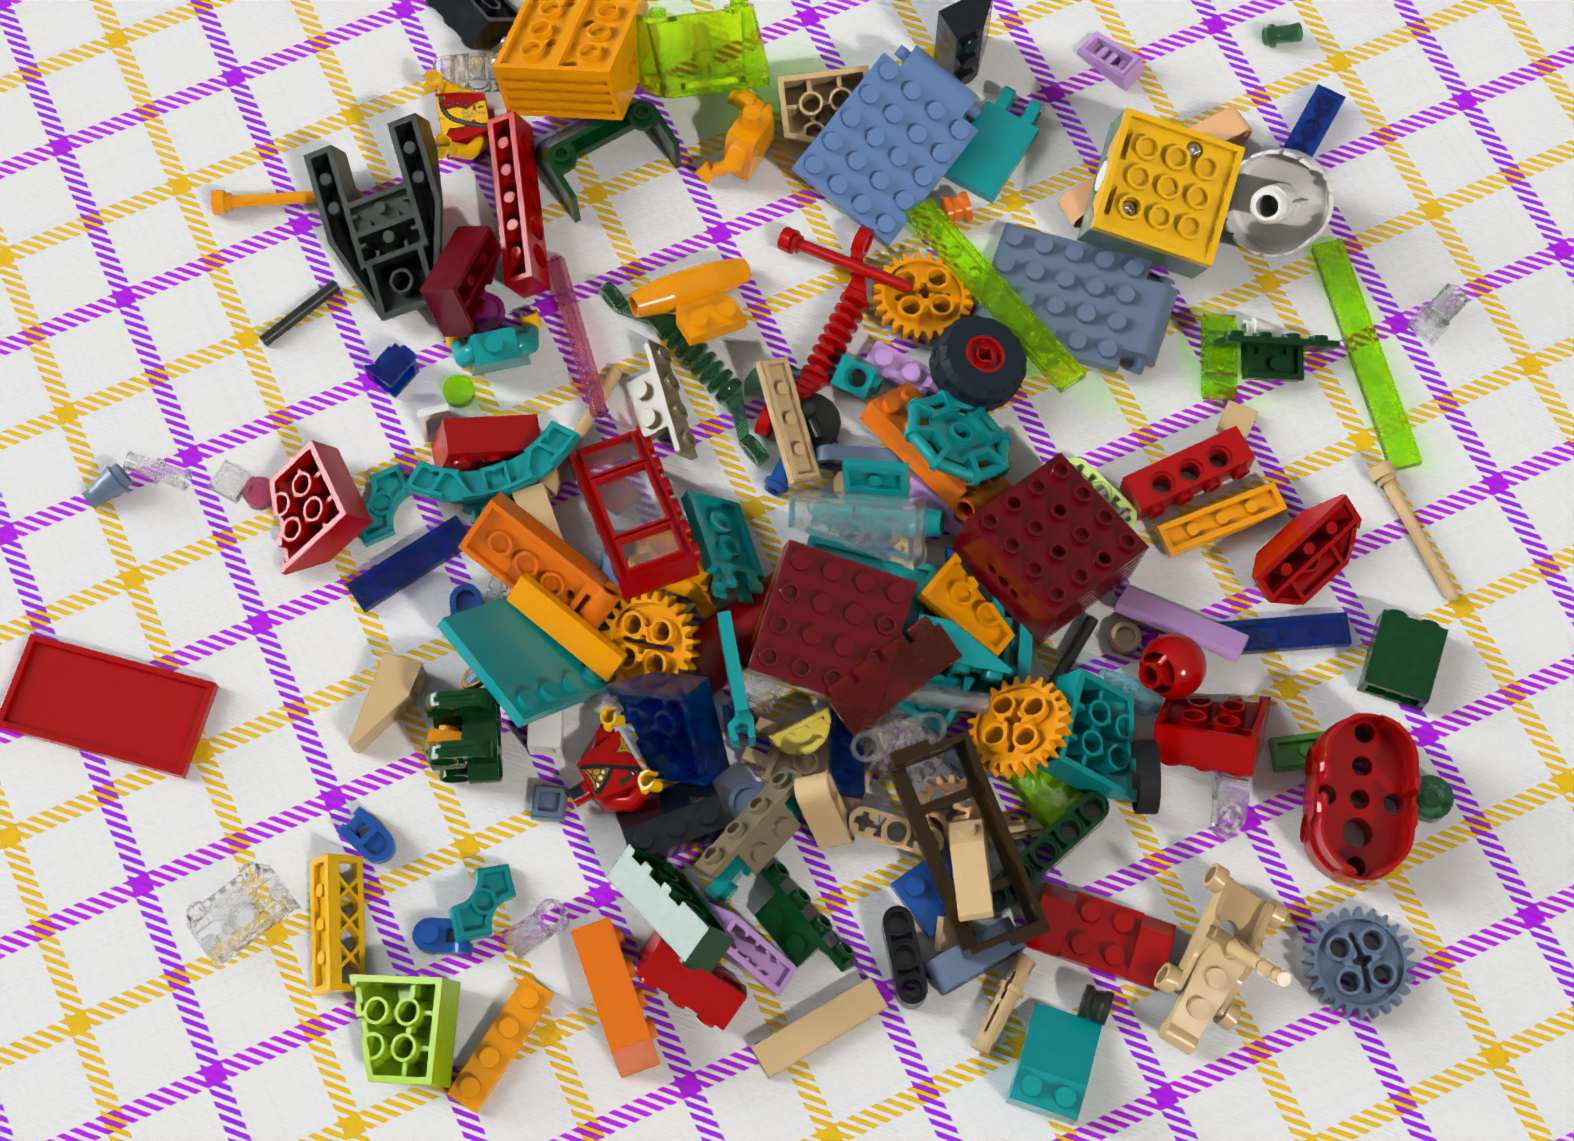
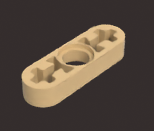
M868 806L858 807L851 812L849 827L857 836L922 856L917 841L914 840V847L907 846L913 834L907 818ZM865 812L870 813L869 819L880 823V816L886 817L887 819L881 827V838L875 836L878 830L876 828L866 827L865 831L859 830L860 824L855 822L856 817L863 816ZM895 821L903 823L907 830L905 838L899 842L891 840L887 834L888 826ZM929 825L931 832L935 833L934 839L939 841L938 849L941 853L945 846V837L941 830Z

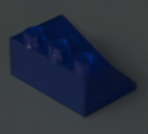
M655 671L613 682L606 686L611 697L617 696L624 710L620 714L624 715L625 724H632L639 738L636 745L648 768L658 772V776L655 777L656 779L707 786L730 767L708 677Z

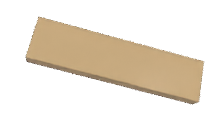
M788 357L758 361L755 366L789 485L820 479L819 466L816 461Z
M871 977L752 1046L751 1049L768 1079L886 1010L888 1005Z

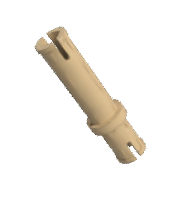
M1016 953L1005 979L999 981L997 995L973 1042L970 1044L973 1049L986 1056H991V1052L1018 998L1022 999L1025 993L1023 988L1036 965L1035 961L1027 956Z

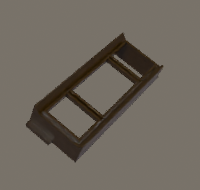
M963 732L930 745L928 739L889 753L891 762L887 765L888 772L964 959L1007 941L1013 947L1050 932L1048 922L969 732ZM954 750L969 787L920 805L906 768ZM971 797L975 799L1006 874L1005 877L991 882L992 893L1011 886L1026 923L1024 926L978 944L969 922H959L955 888L925 817L927 814Z

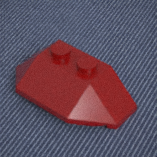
M1341 494L1302 511L1256 553L1252 578L1268 602L1304 605L1348 565L1355 544L1357 528H1360L1362 519L1346 494Z

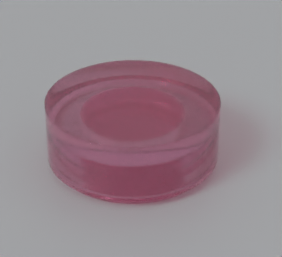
M254 477L244 485L243 498L252 509L265 510L272 506L268 478Z

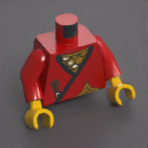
M607 706L601 710V724L582 754L581 760L576 764L584 780L567 790L576 807L595 798L603 812H634L654 792L658 793L663 789L661 782L653 781L658 776V772L652 770L643 771L619 730L615 732L614 727H621L626 721L624 715L620 714L615 715L613 718L617 707Z

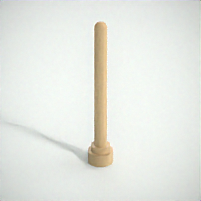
M619 367L611 368L574 429L575 432L580 434L581 439L573 450L578 449L621 378L622 370ZM568 456L547 476L535 483L543 482L548 497L556 498L562 488L561 482L563 478L561 476L569 464Z
M1385 460L1373 466L1367 471L1373 484L1377 483L1380 488L1383 487L1445 598L1448 601L1456 600L1458 592L1395 482L1397 479L1395 473L1397 471L1391 460Z

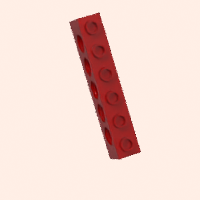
M511 111L487 120L504 283L506 287L522 298H527L551 288L532 126L516 112Z

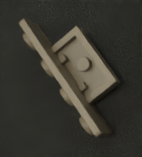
M648 340L643 344L651 370L626 383L637 424L643 436H650L651 440L669 432L675 453L678 456L693 460L698 457L695 449L696 439L688 426V413L680 399L678 392L680 386L671 369L670 353L664 346Z
M787 766L782 767L780 771L776 772L761 792L750 800L748 806L740 815L729 823L719 838L703 852L695 866L701 872L716 879L737 857L748 871L757 875L801 827V824L784 803L795 792L794 779L803 777V775Z

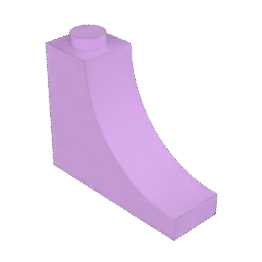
M705 901L735 939L722 958L749 975L770 993L780 996L798 968L738 915Z

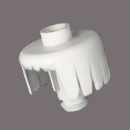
M1278 148L1253 154L1250 158L1241 162L1226 215L1228 220L1224 223L1225 229L1229 233H1234L1232 238L1240 247L1248 246V252L1254 255L1264 254L1267 258H1273L1281 255L1287 256L1306 248L1322 235L1333 213L1334 193L1329 176L1315 159L1298 150Z

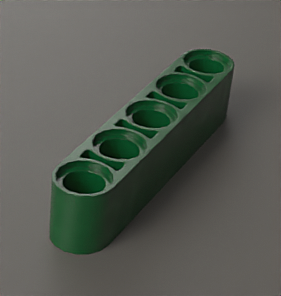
M1098 792L1085 794L1019 854L1033 887L1102 825L1110 808L1109 801L1104 795ZM1087 804L1096 805L1100 809L1101 815L1098 817L1089 816L1086 814L1084 806ZM1063 826L1072 827L1076 831L1077 837L1070 840L1064 838L1060 833V828ZM1039 848L1048 849L1053 859L1049 862L1040 861L1035 851ZM1004 869L1001 872H999L991 880V882L1002 877H1005L1006 874L1004 872ZM1011 886L994 892L1002 896L1004 904L1000 907H993L994 917L989 918L1001 917L1017 903Z

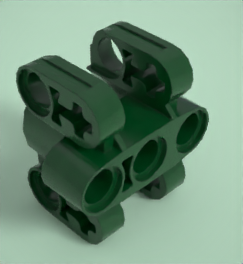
M484 687L428 694L425 711L428 718L433 719L434 729H439L440 725H450L459 728V731H462L463 740L440 741L435 746L429 747L426 750L428 764H430L432 771H440V781L445 783L469 782L470 784L501 782L503 777L500 704L488 689Z

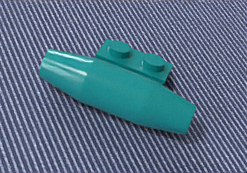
M845 457L842 463L844 491L848 495L820 496L814 502V522L851 533L894 538L942 536L944 531V510L906 500L911 490L909 463Z

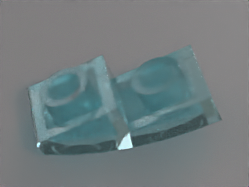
M1100 668L1097 677L1134 697V713L1151 716L1153 713L1158 714L1160 712L1164 698L1155 690L1146 688L1140 681L1130 676Z

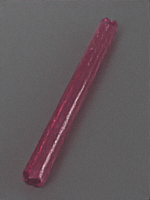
M555 255L548 261V269L589 411L593 418H603L609 412V408L565 258Z

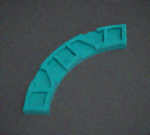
M551 420L543 433L525 448L522 454L507 462L505 460L475 471H460L459 469L431 465L420 460L403 487L407 492L419 497L453 504L487 502L499 492L509 496L512 492L529 487L547 476L572 452L581 437L579 433Z

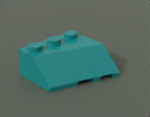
M1083 668L1058 676L1055 686L1063 693L1067 703L1072 708L1069 714L1073 718V723L1067 725L1072 734L1062 736L1067 746L1055 749L1059 755L1057 759L1049 756L1046 759L1048 762L1047 768L1041 764L1036 765V768L1085 794L1098 792L1109 799L1131 803L1137 802V790L1132 789V772H1136V759L1131 758V739L1135 737L1134 697Z

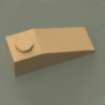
M384 652L348 742L354 752L359 754L363 752L415 704L418 694L422 695L425 692L428 676H426L427 673L422 663Z
M981 818L948 823L959 922L994 917L989 848L983 820Z

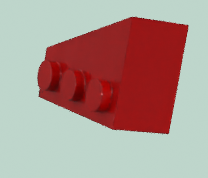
M537 414L442 419L431 445L434 465L442 468L459 469L460 471H475L505 460L507 462L522 454L524 449L541 435Z
M654 930L638 952L637 975L640 976L639 980L652 990L659 988L668 994V999L681 1009L688 1007L696 1012L697 1018L706 1026L711 1028L717 1026L724 1031L747 998L746 986L718 964L711 974L699 968L695 971L688 969L678 960L679 955Z

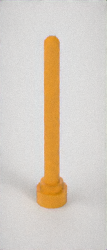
M357 189V193L360 199L362 193L359 189ZM225 190L211 191V206L214 215H227L228 211H233V208L317 203L314 191L232 195L231 192L226 193Z

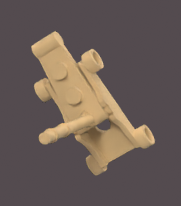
M1218 863L1210 866L1203 877L1202 885L1212 891L1213 894L1178 967L1165 963L1158 971L1154 980V986L1167 994L1173 991L1179 995L1167 1020L1161 1025L1158 1037L1187 1055H1190L1196 1049L1200 1036L1212 1019L1215 1024L1225 1030H1230L1237 1023L1241 1014V1007L1232 1002L1243 981L1252 973L1253 969L1259 975L1269 978L1274 984L1286 987L1291 983V976L1283 967L1276 966L1268 958L1258 955L1263 949V938L1267 927L1273 930L1279 928L1286 919L1288 907L1275 899L1270 902L1262 900L1235 883L1233 878L1229 877L1230 871ZM1225 921L1230 922L1235 929L1234 936L1220 928V925Z

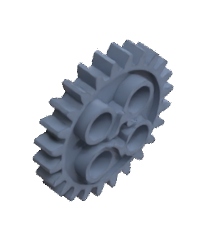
M1357 906L1351 916L1345 907L1340 910V919L1335 913L1331 912L1327 915L1328 923L1320 920L1316 924L1320 933L1311 931L1308 934V937L1314 944L1307 943L1303 946V950L1311 954V956L1301 960L1302 964L1311 966V970L1303 976L1304 978H1314L1315 983L1309 990H1321L1322 994L1318 999L1319 1003L1327 999L1332 1001L1330 1012H1333L1339 1006L1343 1007V1018L1350 1016L1352 1011H1355L1357 1020H1362L1365 1017L1366 1011L1371 1019L1379 1016V1009L1385 1015L1392 1011L1390 1003L1397 1007L1403 1003L1398 994L1406 996L1411 992L1404 983H1412L1416 979L1414 975L1407 972V970L1417 966L1416 962L1407 960V956L1415 951L1414 948H1404L1403 943L1409 936L1403 935L1398 937L1395 933L1400 925L1397 923L1389 928L1386 925L1388 915L1385 914L1379 920L1375 919V909H1371L1366 916H1363L1361 907ZM1348 934H1352L1354 936V944L1348 937ZM1364 935L1372 936L1376 940L1377 950H1370L1365 946L1363 942ZM1332 942H1336L1343 947L1345 951L1344 958H1339L1332 954L1330 950ZM1357 958L1358 961H1364L1365 966L1363 968L1360 965L1354 966L1353 960ZM1375 968H1379L1386 973L1388 978L1387 984H1381L1375 980L1373 974ZM1341 976H1347L1353 980L1355 985L1354 992H1349L1342 988L1340 984ZM1364 982L1366 986L1370 989L1369 993H1366L1364 991Z

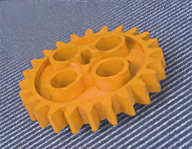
M915 251L914 258L910 259L906 253H903L901 262L893 257L890 266L883 265L882 270L912 282L914 286L913 291L904 293L875 281L872 295H874L872 306L876 307L875 317H883L882 327L892 326L890 335L901 332V341L904 342L910 336L913 337L914 345H917L921 338L924 339L927 346H930L931 339L935 338L937 341L948 325L950 326L955 320L970 317L973 307V301H971L973 290L968 289L970 280H961L964 272L962 269L953 271L955 262H949L947 265L943 264V255H940L937 260H932L931 252L928 251L926 257L921 258L920 253ZM931 282H936L940 285H934ZM935 309H941L944 313L938 312ZM904 311H911L914 314H907Z
M651 591L625 601L621 598L620 603L622 607H614L612 610L615 618H606L604 620L610 626V630L601 631V633L628 655L616 672L618 675L614 682L615 684H625V692L635 691V696L647 695V698L658 697V695H670V690L680 689L679 681H689L686 670H696V666L690 660L693 657H700V654L693 650V645L701 643V640L692 636V633L696 632L699 627L689 625L694 615L683 614L686 604H675L676 596H665V591ZM638 618L641 621L640 630L637 627ZM666 625L669 627L668 638L665 634ZM629 636L637 640L646 639L649 643L672 646L674 652L665 648L654 649V646L649 644L633 643L627 641L626 637ZM632 651H634V653H635V660H634V662L632 661V658H631V653H632ZM660 658H662V660H663V669H662V670L660 669V666H659V660H660Z
M1031 675L1027 676L1024 683L1016 676L1011 686L1005 680L1002 681V689L1000 691L991 687L990 692L992 696L989 699L983 696L980 697L984 705L981 708H972L977 717L967 719V723L972 728L967 731L971 736L985 772L990 771L994 777H998L1002 773L1009 780L1013 772L1020 779H1023L1026 769H1029L1035 775L1036 765L1038 764L1047 768L1048 762L1046 759L1049 756L1056 759L1059 757L1055 749L1067 746L1062 736L1072 734L1067 726L1073 723V718L1069 714L1072 708L1067 703L1066 697L1052 682L1047 684L1042 677L1035 682Z

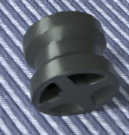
M1087 984L1077 1017L1082 1019L1090 1017L1095 1019L1097 1024L1104 1026L1112 1005L1114 992L1108 990L1100 992L1096 990L1094 985Z

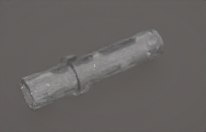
M889 678L886 700L949 709L951 713L967 711L987 715L990 705V694L961 690L960 686L954 685L952 688Z

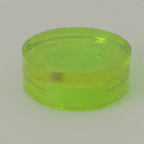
M451 376L443 385L444 398L452 407H466L475 398L473 382L467 376Z

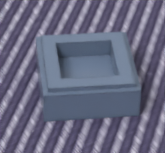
M535 784L531 819L565 823L569 794L567 791L568 787Z

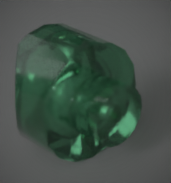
M1421 776L1419 794H1417L1416 804L1419 803L1418 820L1426 823H1436L1443 819L1453 807V791L1449 784L1438 776Z

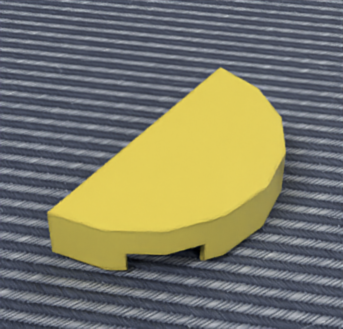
M828 707L769 735L767 739L775 749L786 755L800 757L815 752L823 745L829 734L831 717Z

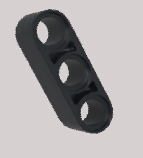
M893 906L884 913L882 934L897 1002L903 1008L916 1009L926 999L928 984L914 919L907 908ZM893 917H901L905 920L907 927L902 931H894L889 927L888 921ZM900 950H907L913 955L914 961L909 965H901L896 961L895 954ZM906 984H915L920 988L921 995L916 999H908L903 995L902 988Z

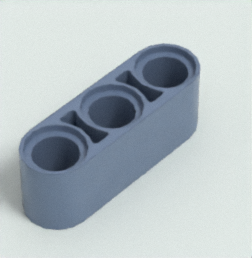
M1005 917L976 933L974 937L978 944L1014 930L1016 927L1010 917ZM1007 941L964 959L959 944L928 961L924 967L941 996H944L1012 958L1027 946L1023 942L1011 947L1010 942Z

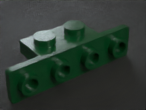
M1231 330L1224 332L1223 337L1213 340V346L1241 348L1242 380L1300 382L1304 380L1303 352H1328L1340 348V341L1328 340L1327 335L1309 336V339H1300V334L1289 333L1281 335L1280 338L1272 337L1271 332L1253 333V336H1244V331Z
M772 858L760 873L776 891V894L754 914L755 917L796 967L802 966L820 948L824 950L841 972L855 967L858 964V960L854 957L852 947L836 935L832 930L833 926L830 920L825 915L818 913L810 903L811 898L804 889L797 887L789 877L790 874L785 865Z

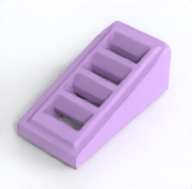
M1097 31L1077 50V54L1125 91L1144 73L1142 57ZM1101 45L1103 48L1095 55L1093 52ZM1109 53H1111V55H1110L1106 60H1104V58H1105Z

